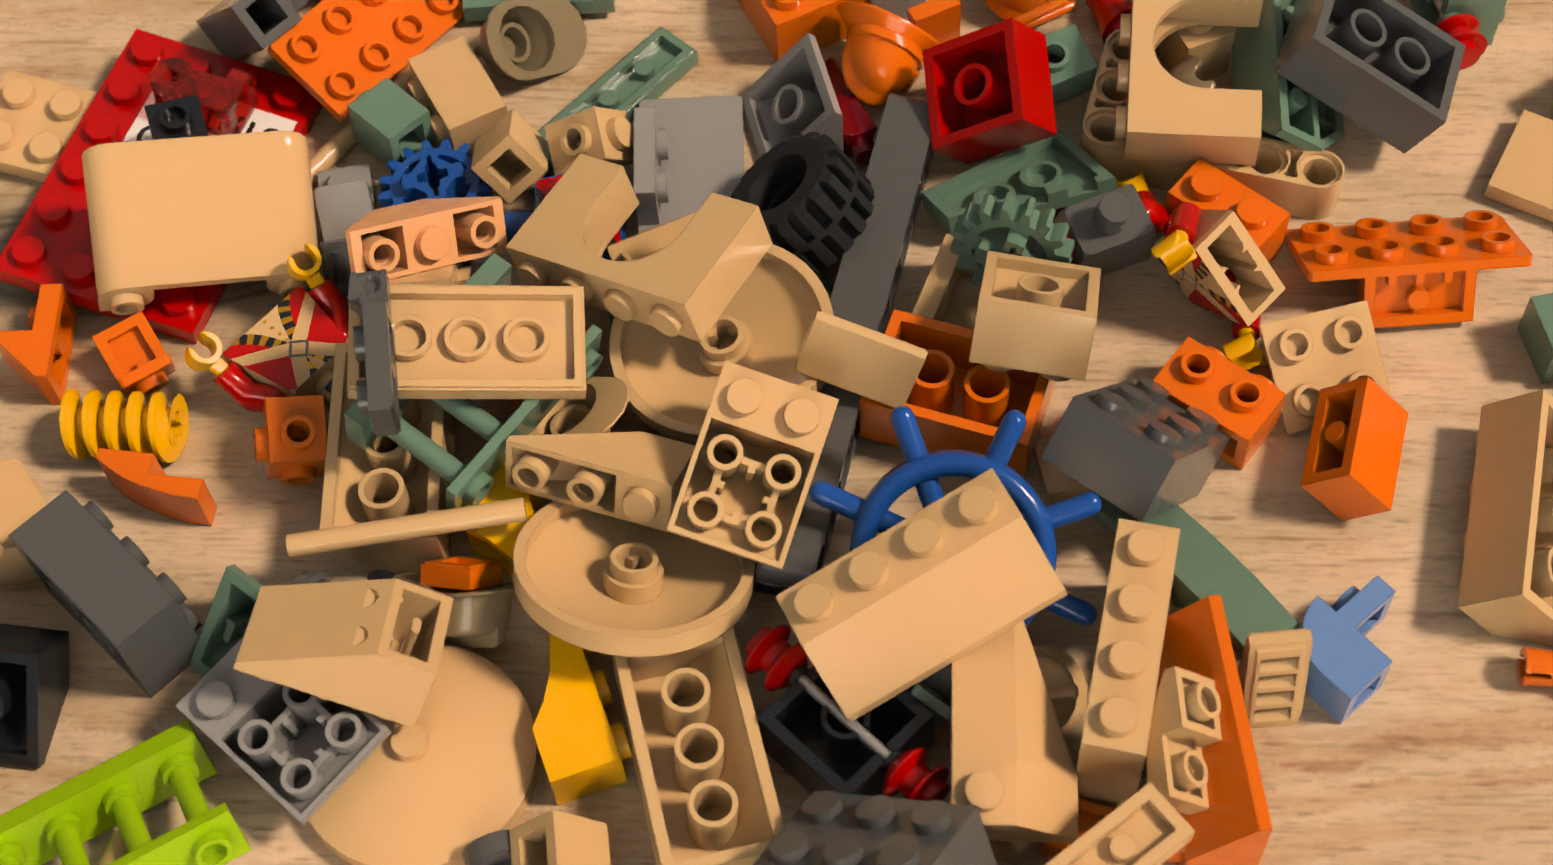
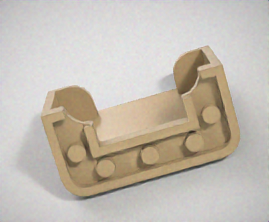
M267 131L98 144L83 152V176L100 311H111L117 315L136 314L144 310V305L153 301L155 297L154 290L266 280L268 290L279 293V297L284 299L298 286L302 287L305 291L310 288L306 281L294 279L286 268L289 254L294 259L298 268L302 270L313 268V261L305 252L304 245L308 243L318 249L307 139L304 135L294 131Z

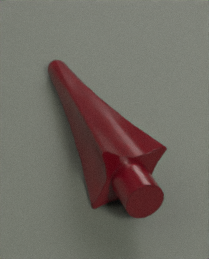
M828 58L825 66L843 115L844 153L848 158L854 155L856 163L860 166L869 165L874 147L873 139L878 128L865 112L855 95L846 86L837 61L833 58Z

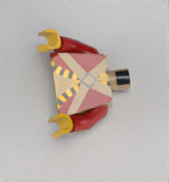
M1190 202L1180 204L1164 223V235L1151 247L1152 254L1166 267L1167 273L1173 277L1187 299L1193 304L1232 320V335L1235 340L1224 344L1223 349L1228 360L1248 371L1265 361L1257 342L1260 337L1258 325H1261V314L1286 288L1233 210L1200 209L1196 204Z
M308 243L304 245L305 252L313 261V268L309 270L298 268L290 254L286 261L288 273L294 279L308 283L310 288L307 291L300 286L295 288L223 353L221 340L217 335L208 331L200 332L197 338L202 345L210 350V358L198 356L190 347L185 351V362L189 368L195 371L210 370L214 374L212 380L247 411L262 413L266 397L323 395L324 404L326 402L331 403L336 343H348L349 306L331 278L324 279L320 274L319 268L322 263V256L314 245Z

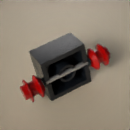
M782 624L773 629L767 626L752 637L745 650V654L748 656L745 670L749 674H756L764 670L767 673L764 687L769 692L789 687L757 717L765 752L807 791L812 794L814 791L832 790L837 793L886 795L890 798L900 793L906 799L943 801L950 790V786L945 783L949 775V768L942 765L931 770L925 765L928 751L934 746V714L908 691L901 692L850 723L815 666L813 665L810 669L807 668L809 657L800 642L793 646L788 643L791 635L789 626Z

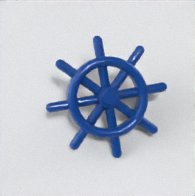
M897 406L891 412L890 419L905 461L887 472L872 487L865 499L825 481H816L809 488V497L814 503L854 521L850 541L851 552L876 537L877 532L883 533L906 519L888 511V509L902 494L915 486L922 507L925 508L944 496L938 480L939 477L959 476L974 479L993 468L1025 519L1054 571L1056 570L1057 561L1054 529L1095 515L1102 507L1100 496L1091 491L1045 507L1032 486L1018 472L1008 466L1026 426V417L1019 410H1010L1005 413L986 454L959 449L928 452L913 411L908 406ZM1069 593L1044 608L1082 626L1092 624L1097 617V611L1091 603ZM1039 612L1024 620L1026 627Z

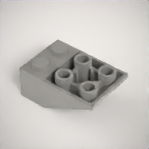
M242 637L175 706L304 825L392 732L373 714L333 701L322 700L315 695L272 681H264L253 675L233 669L243 640Z

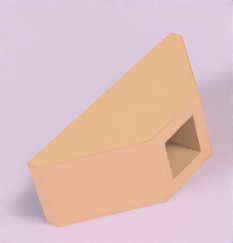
M498 196L420 199L372 210L345 230L351 273L386 269L389 279L482 258L493 253L507 252L506 245L508 244L502 198Z

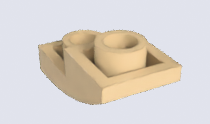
M1173 666L1164 670L1153 707L1147 750V784L1151 782L1177 812L1191 815L1210 809L1206 784L1208 781V769L1203 759L1202 747L1222 741L1219 719L1221 702L1213 679Z

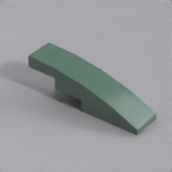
M1101 496L1102 507L1097 514L1091 516L1114 534L1117 531L1119 518L1139 521ZM1177 505L1143 521L1144 523L1181 529L1171 589L1173 604L1179 609H1183L1207 596L1221 594L1232 648L1242 655L1247 636L1250 633L1299 629V623L1269 590L1210 532Z

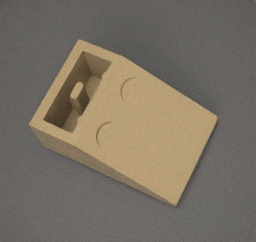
M725 360L666 531L782 570L839 399Z
M397 578L261 586L233 669L253 675L264 681H272L315 695L322 700L333 701L373 714L381 719L391 720L414 728L438 674L454 598Z

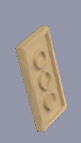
M389 284L391 316L395 332L399 399L586 398L584 286ZM350 305L347 395L348 399H357L356 380L366 379L365 361L357 362L353 326L363 325V318L352 311Z

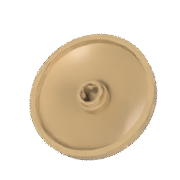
M772 244L701 342L680 335L675 337L667 336L653 326L635 320L623 321L614 317L609 338L612 370L615 378L622 379L629 388L628 405L642 421L665 436L696 445L725 360L820 392L825 382L798 373L795 370V364L804 336L817 311L834 315L828 293L815 272L794 254Z
M557 501L544 506L526 522L516 539L513 551L514 589L518 600L529 616L549 633L570 644L608 655L625 657L662 656L701 646L731 628L745 612L752 596L755 561L671 532L668 533Z
M444 645L438 674L414 728L375 716L392 733L308 820L324 844L342 860L351 865H465L462 857L464 848L481 836L495 831L514 828L525 812L534 792L539 772L540 752L532 731L534 725L533 716L523 694L513 680L491 661L468 650Z

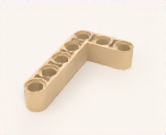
M1120 29L1109 34L1105 41L1083 119L1080 147L1118 181L1131 179L1134 177L1133 172L1142 171L1148 187L1169 191L1195 163L1124 160L1125 139L1114 138L1116 106H1126L1127 92H1117L1119 59H1129V46H1119ZM1261 137L1255 166L1210 164L1290 212V216L1307 220H1320L1333 213L1345 176V165L1341 158L1333 152L1324 149L1322 151H1307L1288 142Z

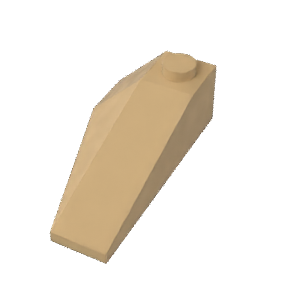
M1022 621L951 663L949 803L976 805L989 841L1073 843L1078 839V777L1025 623Z

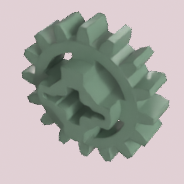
M1007 192L1004 202H998L989 193L984 195L981 206L970 201L964 214H959L952 233L954 239L950 251L959 255L956 264L958 269L973 270L970 281L976 284L983 280L988 251L1071 264L1075 240L1066 238L1070 227L1068 223H1053L1055 209L1051 207L1042 212L1035 209L1036 198L1030 196L1024 204L1016 203L1013 192Z

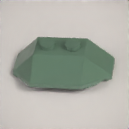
M1264 0L1259 26L1237 27L1235 30L1232 46L1234 89L1262 90V133L1307 151L1325 150L1345 137L1343 114L1274 71L1297 0Z

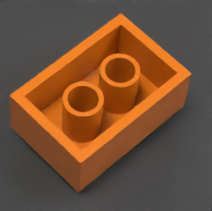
M894 309L885 335L928 351L923 367L904 406H908L913 411L928 452L959 449L986 454L1005 413L1010 410H1019L1026 417V426L1008 466L1025 479L1033 455L1034 445H1036L1054 390L1055 381L1046 379L1039 373L1015 369L1008 372H997L985 368L982 364L969 362L974 329ZM861 396L859 401L860 437L900 447L890 419L894 408Z

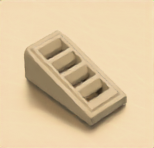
M1304 628L1250 633L1247 636L1237 670L1250 729L1294 725L1299 721L1303 709L1313 644L1311 630Z

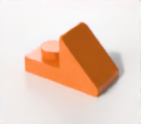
M40 284L37 306H32L29 311V330L0 331V353L3 358L51 405H61L62 397L66 391L78 320V312L63 284Z

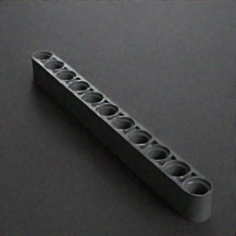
M895 93L888 95L865 175L871 182L870 186L874 189L875 198L871 202L874 208L872 215L865 221L867 226L862 234L857 236L854 240V245L847 252L843 253L830 298L834 316L885 334L922 199L921 192L924 191L934 154L926 98ZM825 383L820 393L837 398L839 402L811 485L816 481H825L844 490L860 432L859 401L861 396ZM808 491L782 570L757 562L756 581L790 588L824 568L838 514L814 503L810 499Z

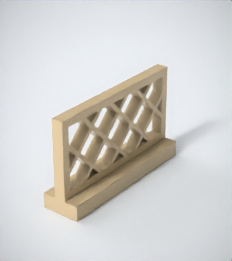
M1149 782L1045 865H1162L1192 840L1195 830L1153 784Z

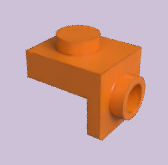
M142 311L92 336L95 345L126 397L130 396L133 391H142L146 397L170 383L167 375L175 372L174 363L169 354L165 352Z

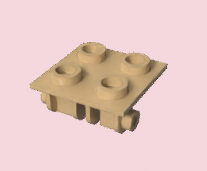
M1367 300L1258 325L1262 344H1259V347L1265 358V361L1259 366L1268 365L1273 384L1276 388L1286 393L1281 410L1286 435L1312 429L1320 389L1369 377L1392 398Z

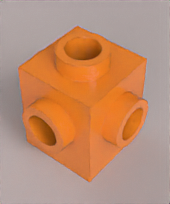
M324 396L266 397L262 412L263 427L254 428L253 442L255 461L266 462L267 479H281V483L284 485L297 486L310 484L316 481L317 476H324L329 424H326Z

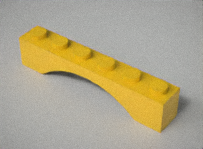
M505 463L492 476L494 484L487 496L479 503L483 504L524 497L527 521L535 514L534 510L543 507L541 497L505 487ZM527 521L466 530L473 554L483 559L499 560V563H503V572L513 579L514 546L521 529ZM549 633L550 672L544 700L532 731L557 806L627 782L622 760L632 757V753L621 722L609 725L604 707L614 704L606 678L602 670L591 673L585 657L595 652L570 644Z

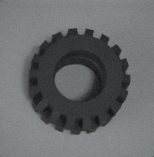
M809 132L804 136L801 133L792 136L785 142L781 141L767 153L761 155L740 178V183L734 188L730 196L734 199L758 205L773 245L794 254L817 274L821 268L829 267L836 262L841 254L847 252L854 245V240L857 236L862 234L867 226L865 221L872 215L874 205L871 202L875 198L874 189L870 186L871 182L829 136L826 134L820 135L818 132Z

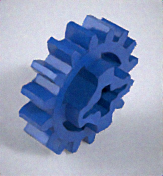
M444 138L439 148H432L428 140H423L421 145L422 151L415 153L408 147L402 149L405 160L402 163L389 160L387 166L390 176L379 177L382 193L378 194L381 208L420 199L494 196L493 188L471 169L473 157L470 145L464 143L457 150H452L450 139ZM436 187H438V190H439V195H438V196H436V193H435V188H436Z

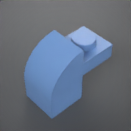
M1378 575L1361 590L1356 586L1348 588L1337 599L1332 608L1317 596L1308 607L1300 628L1311 630L1313 639L1305 691L1340 724L1382 686L1392 664V660L1365 637L1367 633L1385 618L1396 592Z

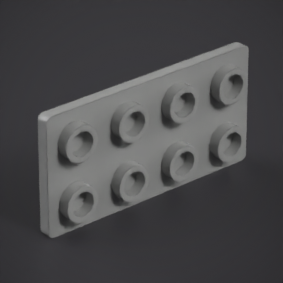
M734 95L641 100L639 107L634 108L633 190L640 203L636 208L638 233L699 210L712 192L727 197L731 196L734 188L740 183V178L744 175L742 97Z

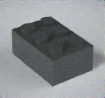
M1297 0L1274 71L1405 154L1446 123L1466 45L1396 0Z
M1139 377L1138 380L1133 378L1073 396L1041 458L1132 517L1143 522L1198 496L1231 437L1217 429L1218 421L1208 413L1194 407H1188L1185 410L1167 399L1170 393L1165 387L1148 378Z
M65 490L8 536L51 596L152 698L190 666L189 663L199 639L195 631L202 624L187 605L183 603L187 598L174 581L164 572L156 576L147 567L150 561L142 550L128 536L120 540L111 531L114 528L112 522L93 501L90 500L82 506Z
M824 790L814 791L803 802L800 809L780 833L771 840L769 846L753 865H997L976 805L946 803L941 800L922 801L890 798L886 795L846 794Z

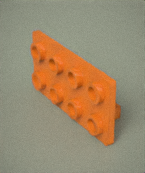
M323 0L305 14L300 22L271 43L268 47V53L339 122H343L350 117L348 105L355 101L361 93L370 90L387 77L390 80L394 79L409 65L407 59L425 52L464 18L463 0Z
M1472 210L1465 213L1464 217L1442 218L1433 214H1418L1412 216L1410 221L1387 222L1380 218H1363L1356 221L1355 225L1333 226L1326 222H1309L1303 224L1300 229H1288L1285 234V243L1308 281L1359 279L1358 302L1367 300L1374 328L1473 321L1477 270L1528 267L1532 265L1533 256L1500 215L1487 210Z

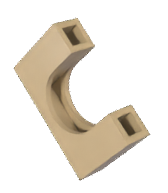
M1121 0L1131 1V14H1121L1119 46H1129V59H1119L1117 74V92H1127L1126 106H1116L1114 138L1125 139L1124 160L1195 163L1201 158L1209 164L1255 166L1261 142L1262 90L1202 88L1185 84L1174 78L1162 67L1156 57L1155 49L1170 34L1190 26L1258 27L1264 0Z
M580 153L506 245V249L517 268V277L525 286H584V306L590 305L608 311L623 321L635 320L653 326L667 336L675 337L680 335L701 342L773 244L759 206L712 192L680 235L667 247L655 254L632 261L604 259L602 255L605 248L640 203L623 166Z
M1118 519L1076 768L1078 798L1117 808L1138 792L1147 753L1180 528Z

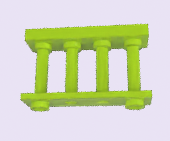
M189 719L0 815V865H42L58 856L61 859L62 865H91L83 843L117 825L128 853L107 865H225L251 851V847L225 802L211 810L208 807L198 783L217 774V771ZM176 795L186 823L151 840L141 813Z

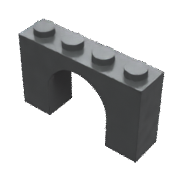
M223 0L196 22L222 56L236 60L264 50L300 22L302 18L297 11L310 0Z

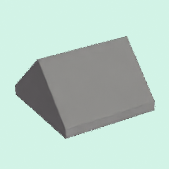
M807 33L741 95L744 112L759 157L781 141L785 142L792 136L801 133L804 136L809 132H818L820 135L826 134L844 152L843 115L816 37Z

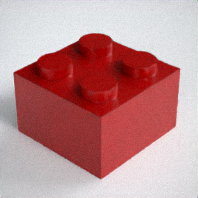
M1011 17L922 50L932 150L968 165L1057 135L1046 35Z

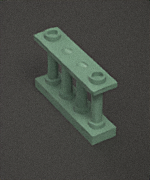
M493 253L464 285H511L512 265L496 253ZM594 324L585 333L586 382L596 372L603 359V356L599 354L602 330ZM399 399L401 431L397 435H388V437L451 483L446 488V509L465 507L468 504L470 506L477 505L491 490L494 484L492 476L505 463L506 439L510 435H529L560 399H523L524 402L504 424L470 399H431L488 441L467 466L402 418V409L411 399ZM356 400L344 412L346 437L365 450L375 440L377 435L370 415L360 416ZM379 436L380 439H384V438L387 437V436Z

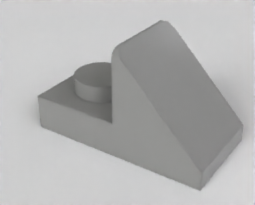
M369 163L317 172L319 187L314 188V197L324 241L346 239L345 230L372 210L377 209L373 174Z

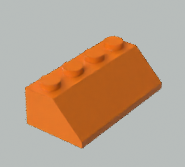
M1221 594L1210 595L1167 616L1155 699L1164 670L1177 666L1213 679L1221 702L1219 719L1222 741L1202 747L1203 759L1208 769V781L1206 784L1210 809L1191 815L1178 812L1195 830L1192 840L1170 857L1166 863L1175 862L1176 865H1259L1273 828Z

